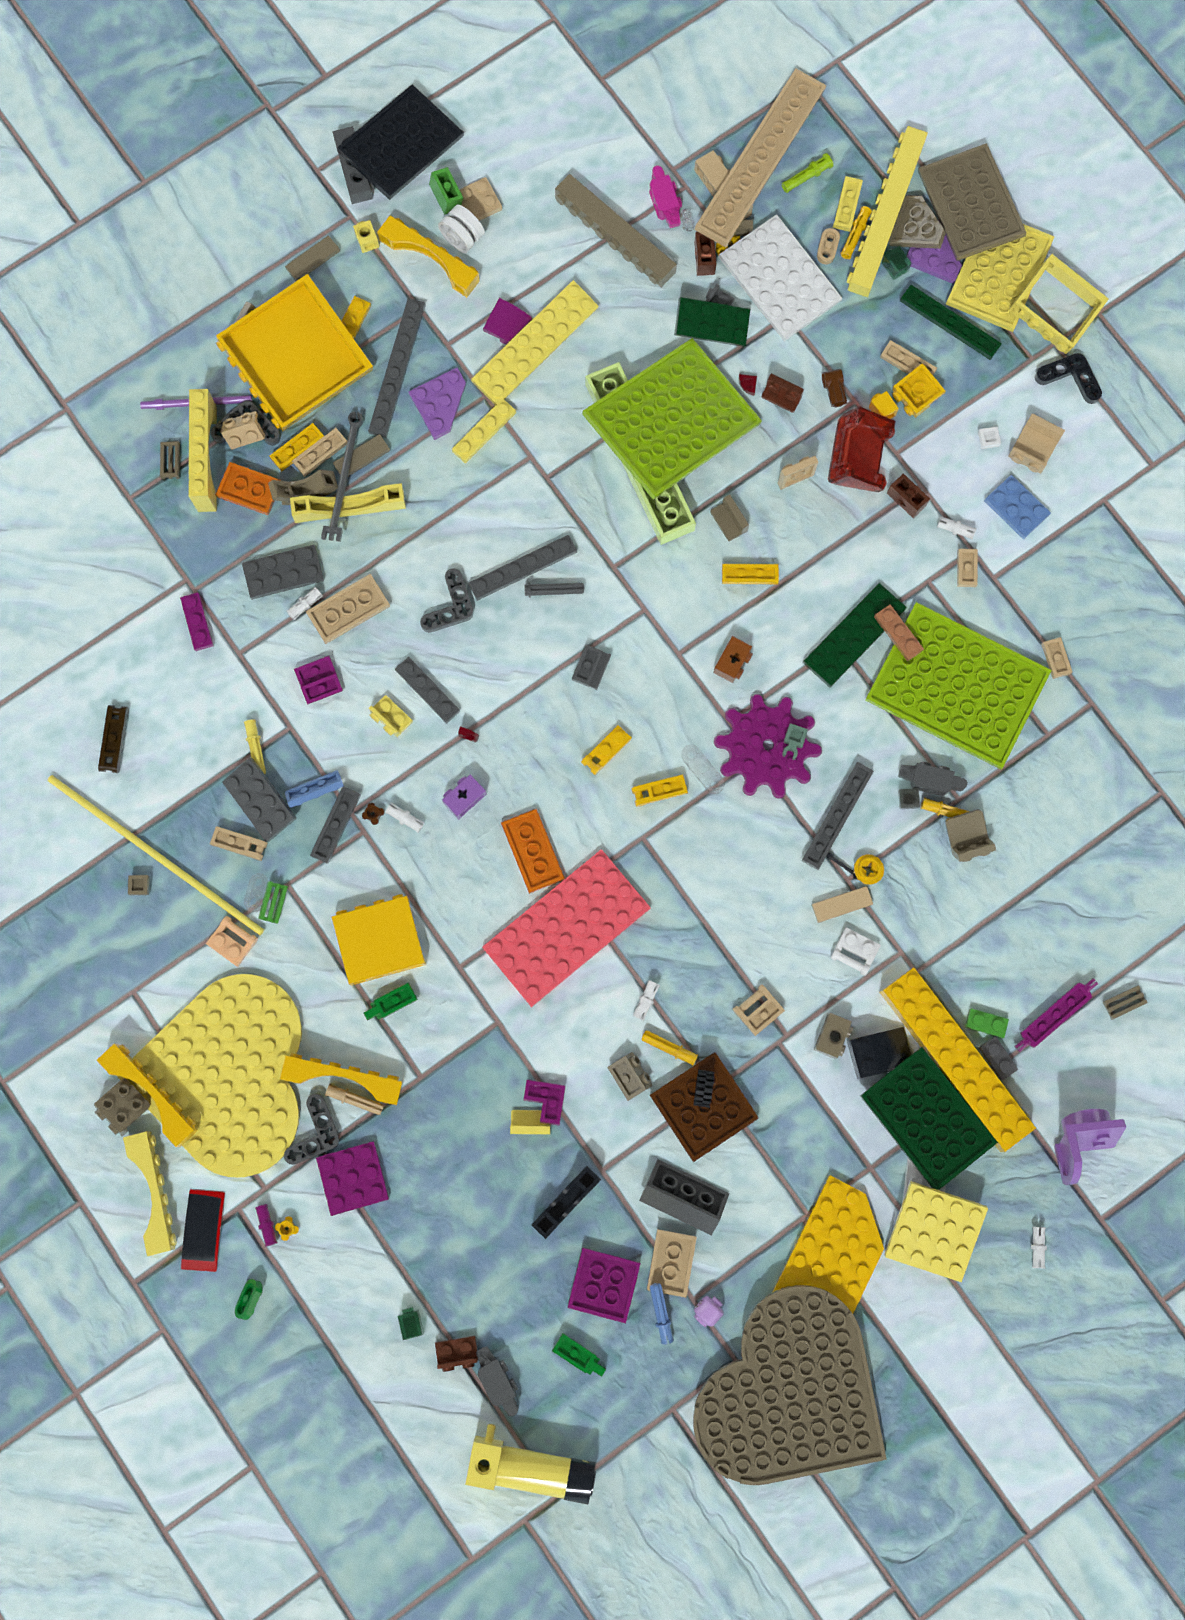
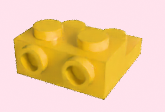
M922 363L893 386L892 391L894 393H892V396L897 402L901 401L905 405L904 410L909 416L913 415L916 418L928 409L934 401L945 394L946 391Z

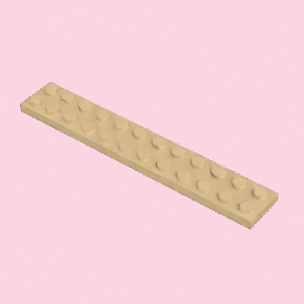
M795 68L699 219L694 230L727 247L827 85Z

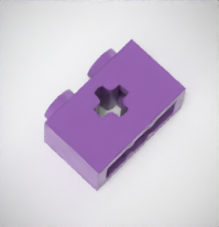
M471 774L468 777H462L457 782L458 786L453 790L449 789L443 795V804L458 820L487 795L485 789ZM460 793L466 794L467 798H466V799H464L463 797L460 798V795H459V794H460Z

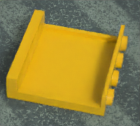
M399 894L386 902L384 899L373 902L374 905L368 907L366 905H359L354 907L355 910L353 911L341 910L336 912L335 916H332L349 985L353 986L426 965L407 896Z

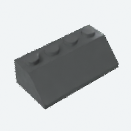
M657 1159L639 1201L712 1236L721 1219L730 1193Z

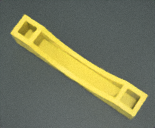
M402 483L384 485L368 492L344 496L339 517L406 509ZM310 495L291 497V512L295 523L332 518L336 497Z
M150 1131L123 1137L127 1157L142 1171L151 1192V1217L143 1235L146 1254L151 1256L174 1250L177 1240L175 1233L171 1231L170 1225L173 1224L172 1216L168 1213L166 1207L169 1202L167 1194L163 1192L164 1177L159 1173L160 1158L155 1153L154 1148L156 1146V1138Z

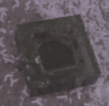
M918 788L898 790L900 809L920 808Z

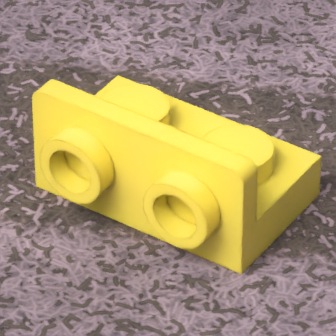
M387 695L376 705L369 707L371 712L369 716L376 723L380 721L384 725L383 729L390 736L394 734L398 737L413 723V720Z

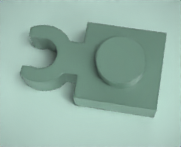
M789 724L783 742L789 745L783 750V757L786 756L787 751H792V760L796 759L798 755L796 747L802 749L808 729Z

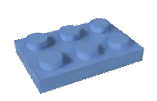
M1012 475L984 500L1023 540L1051 514Z

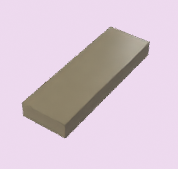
M328 235L287 264L285 268L293 279L297 281L339 253L340 249Z
M380 434L353 450L348 477L390 451V448ZM344 456L333 462L339 474H341Z

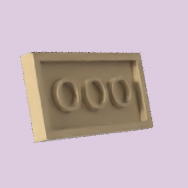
M369 574L307 610L306 613L324 643L327 644L389 608L390 604L372 575Z

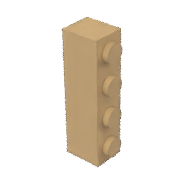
M714 150L697 159L694 171L713 197L730 172L723 165L722 158L716 155ZM753 206L751 207V209L749 210L748 214L744 219L751 216Z

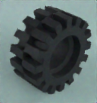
M698 1070L694 1095L695 1106L710 1107L714 1072Z

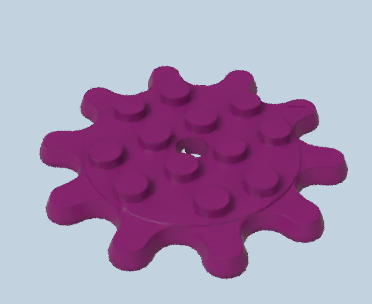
M754 694L750 698L751 709L748 713L742 714L733 708L726 711L725 718L731 724L732 731L727 735H717L714 738L715 747L725 749L729 753V760L722 764L720 772L725 777L736 773L741 774L745 780L742 789L747 796L754 795L759 786L767 785L770 787L772 795L777 799H781L786 794L785 783L787 780L796 779L801 784H807L811 780V774L805 769L804 761L807 758H816L822 754V747L819 744L811 743L805 738L802 749L796 747L798 755L795 760H792V751H787L786 756L783 757V750L789 745L783 743L789 724L808 729L809 731L815 726V719L812 716H805L801 719L794 718L791 714L793 701L789 697L781 698L778 705L771 708L765 704L761 695ZM764 741L772 742L773 749H764Z

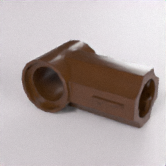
M836 369L822 372L823 387L827 389L831 407L837 408L847 404L842 370Z

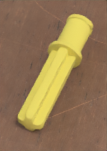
M256 720L244 721L247 734L246 741L249 744L251 758L254 759L263 773L266 774L259 740L261 736L258 735Z

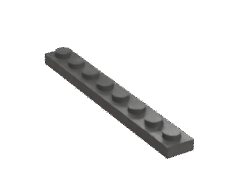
M407 299L368 429L369 434L376 436L380 434L381 437L387 438L426 307L425 302Z

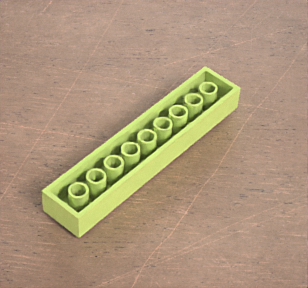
M619 362L585 376V386L593 403L628 381ZM623 464L660 545L695 531L696 522L677 483L655 499H652Z

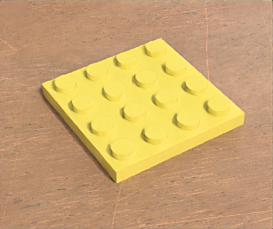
M910 1181L884 1255L886 1258L962 1282L988 1207Z

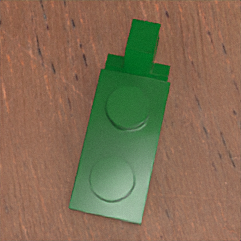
M408 982L374 1000L370 1004L372 1008L363 1014L367 1021L374 1017L380 1020L416 1002L418 999Z
M562 1333L552 1349V1352L585 1374L591 1375L594 1371L602 1377L606 1371V1368L598 1363L600 1358L564 1333Z

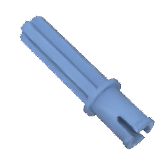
M654 1283L650 1285V1292L657 1320L656 1327L659 1329L661 1344L666 1345L667 1340H669V1344L674 1341L670 1327L671 1320L668 1318L662 1286L660 1283Z

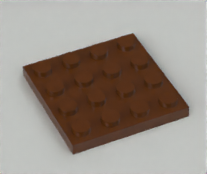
M716 1052L649 1095L692 1162H695L759 1119ZM698 1070L715 1073L709 1108L694 1105Z

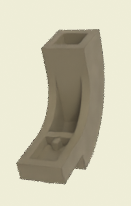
M318 470L310 477L299 481L272 480L268 483L272 499L282 501V505H291V497L307 495L325 497L338 489L334 472L327 470Z

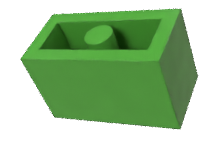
M448 167L431 172L429 186L444 215L448 214L456 205H462L463 196Z

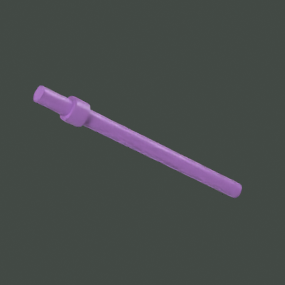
M251 395L212 397L216 405L239 404L244 401L252 402ZM162 398L155 399V401L140 402L141 409L155 408L156 410H164V408L189 406V399L163 400Z

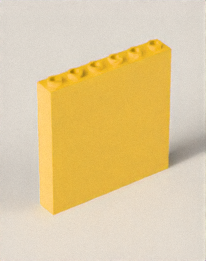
M308 274L216 335V345L220 351L227 353L229 356L227 360L233 368L237 367L240 379L243 383L247 382L250 385L249 391L253 397L260 399L262 402L260 404L261 408L266 414L270 413L273 418L271 422L277 429L280 428L282 432L373 370L371 362Z

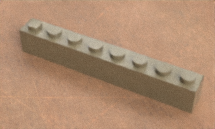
M571 174L555 188V199L560 205H565L573 216H578L586 227H591L599 238L605 239L613 250H618L626 261H631L639 272L645 273L653 284H658L662 288L676 273L677 264Z

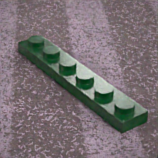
M913 285L908 287L900 299L901 303L990 361L1002 345L1001 342Z

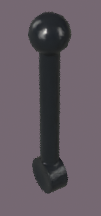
M833 853L827 854L828 860H833L851 873L854 879H857L855 873H853L854 871L836 859Z

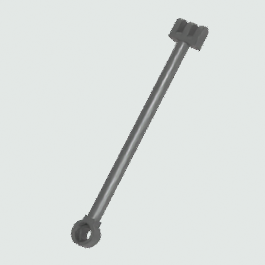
M355 411L351 412L348 416L350 431L330 526H323L322 540H326L327 533H329L330 541H333L334 535L337 534L336 541L341 542L343 530L337 526L357 430L363 424V417L359 412H357V418Z

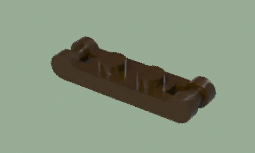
M108 705L98 764L99 772H106V770L112 771V773L120 772L126 720L129 714L128 707L116 708L114 705ZM119 715V720L113 719L114 716ZM107 758H113L112 763H107Z

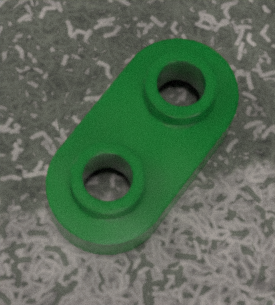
M250 1279L246 1282L235 1306V1316L237 1318L248 1320L253 1315L257 1302L263 1292L260 1281Z

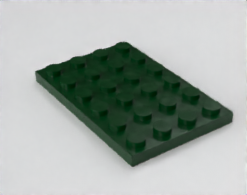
M922 1047L860 1095L861 1099L933 1189L940 1190L998 1143Z

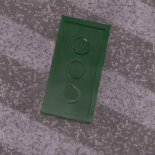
M680 297L678 300L674 335L745 347L750 309Z

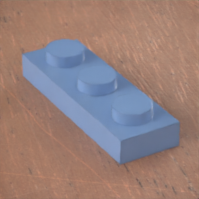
M337 770L285 791V796L289 807L292 808L309 800L319 798L321 795L331 791H336L344 787Z

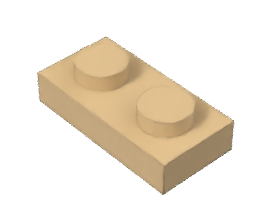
M958 549L957 587H977L978 549Z
M1061 637L1045 641L1041 644L1049 669L1052 670L1051 675L1053 679L1073 673Z

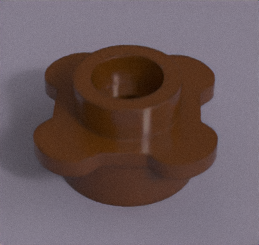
M369 803L365 812L362 813V818L371 821L372 825H377L379 818L385 812L383 808H378L374 803Z

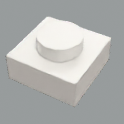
M998 427L979 429L978 435L981 449L999 447L1001 445Z

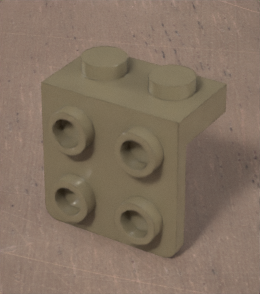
M977 809L946 819L945 825L952 855L959 862H967L972 860L973 857L987 856L990 852L996 851L995 843L988 838L981 810Z
M124 1078L94 1103L97 1109L94 1113L102 1121L106 1119L110 1123L108 1128L115 1135L119 1133L123 1137L128 1132L127 1127L148 1110L150 1104Z

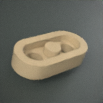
M828 228L822 233L817 252V259L822 264L827 265L834 261L840 239V234L836 229Z

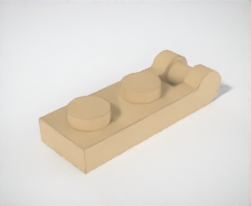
M217 826L210 841L211 846L258 861H262L264 848L266 849L268 844L265 841ZM252 844L257 846L255 852L250 851Z

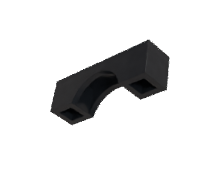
M586 1166L531 1226L546 1239L601 1179Z

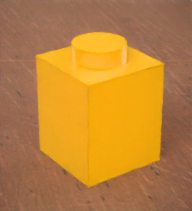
M887 391L882 394H875L871 398L869 409L880 425L895 417L899 409Z

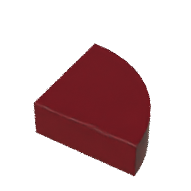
M739 374L740 387L747 394L754 396L757 376Z
M460 726L458 731L460 738L475 743L478 742L479 735Z

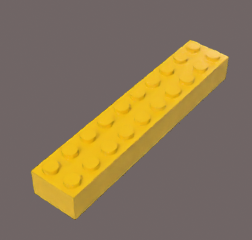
M915 968L910 969L879 992L919 1046L926 1051L998 1142L995 1146L999 1152H1006L1036 1129Z

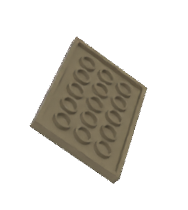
M987 143L918 168L920 178L939 222L946 232L945 236L956 261L1026 236V230Z

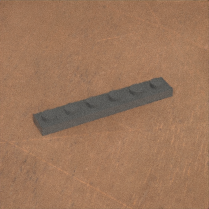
M567 535L468 584L478 601L576 554L577 549L570 536Z
M859 762L856 763L801 860L802 862L819 870L872 776L873 770Z

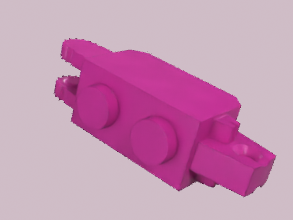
M656 165L652 169V180L649 185V194L658 219L666 220L670 228L678 227L681 224L679 214L682 202L680 197L676 196L675 182L671 181L669 175L665 176L661 166Z

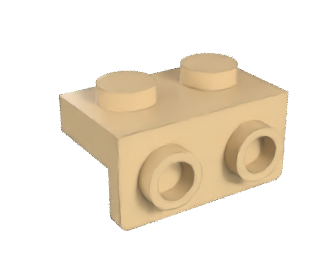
M256 411L244 413L236 418H228L223 422L221 434L231 450L265 439V433L257 422L258 414Z

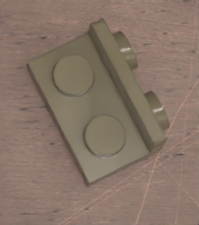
M633 1052L607 1067L627 1101L653 1086L649 1074L644 1072L639 1058Z

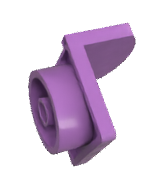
M1104 1109L1081 1110L1069 1114L1062 1119L1064 1135L1060 1143L1055 1144L1054 1149L1063 1184L1073 1185L1078 1183L1082 1172L1080 1152L1110 1149L1116 1146L1126 1129L1124 1119L1111 1120L1109 1112Z

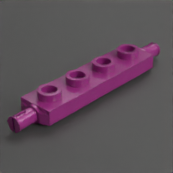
M1092 978L1085 985L1080 982L1075 984L1021 1031L1022 1040L1014 1046L1017 1051L1021 1052L1028 1045L1035 1048L1092 998L1090 991L1098 985L1097 981Z

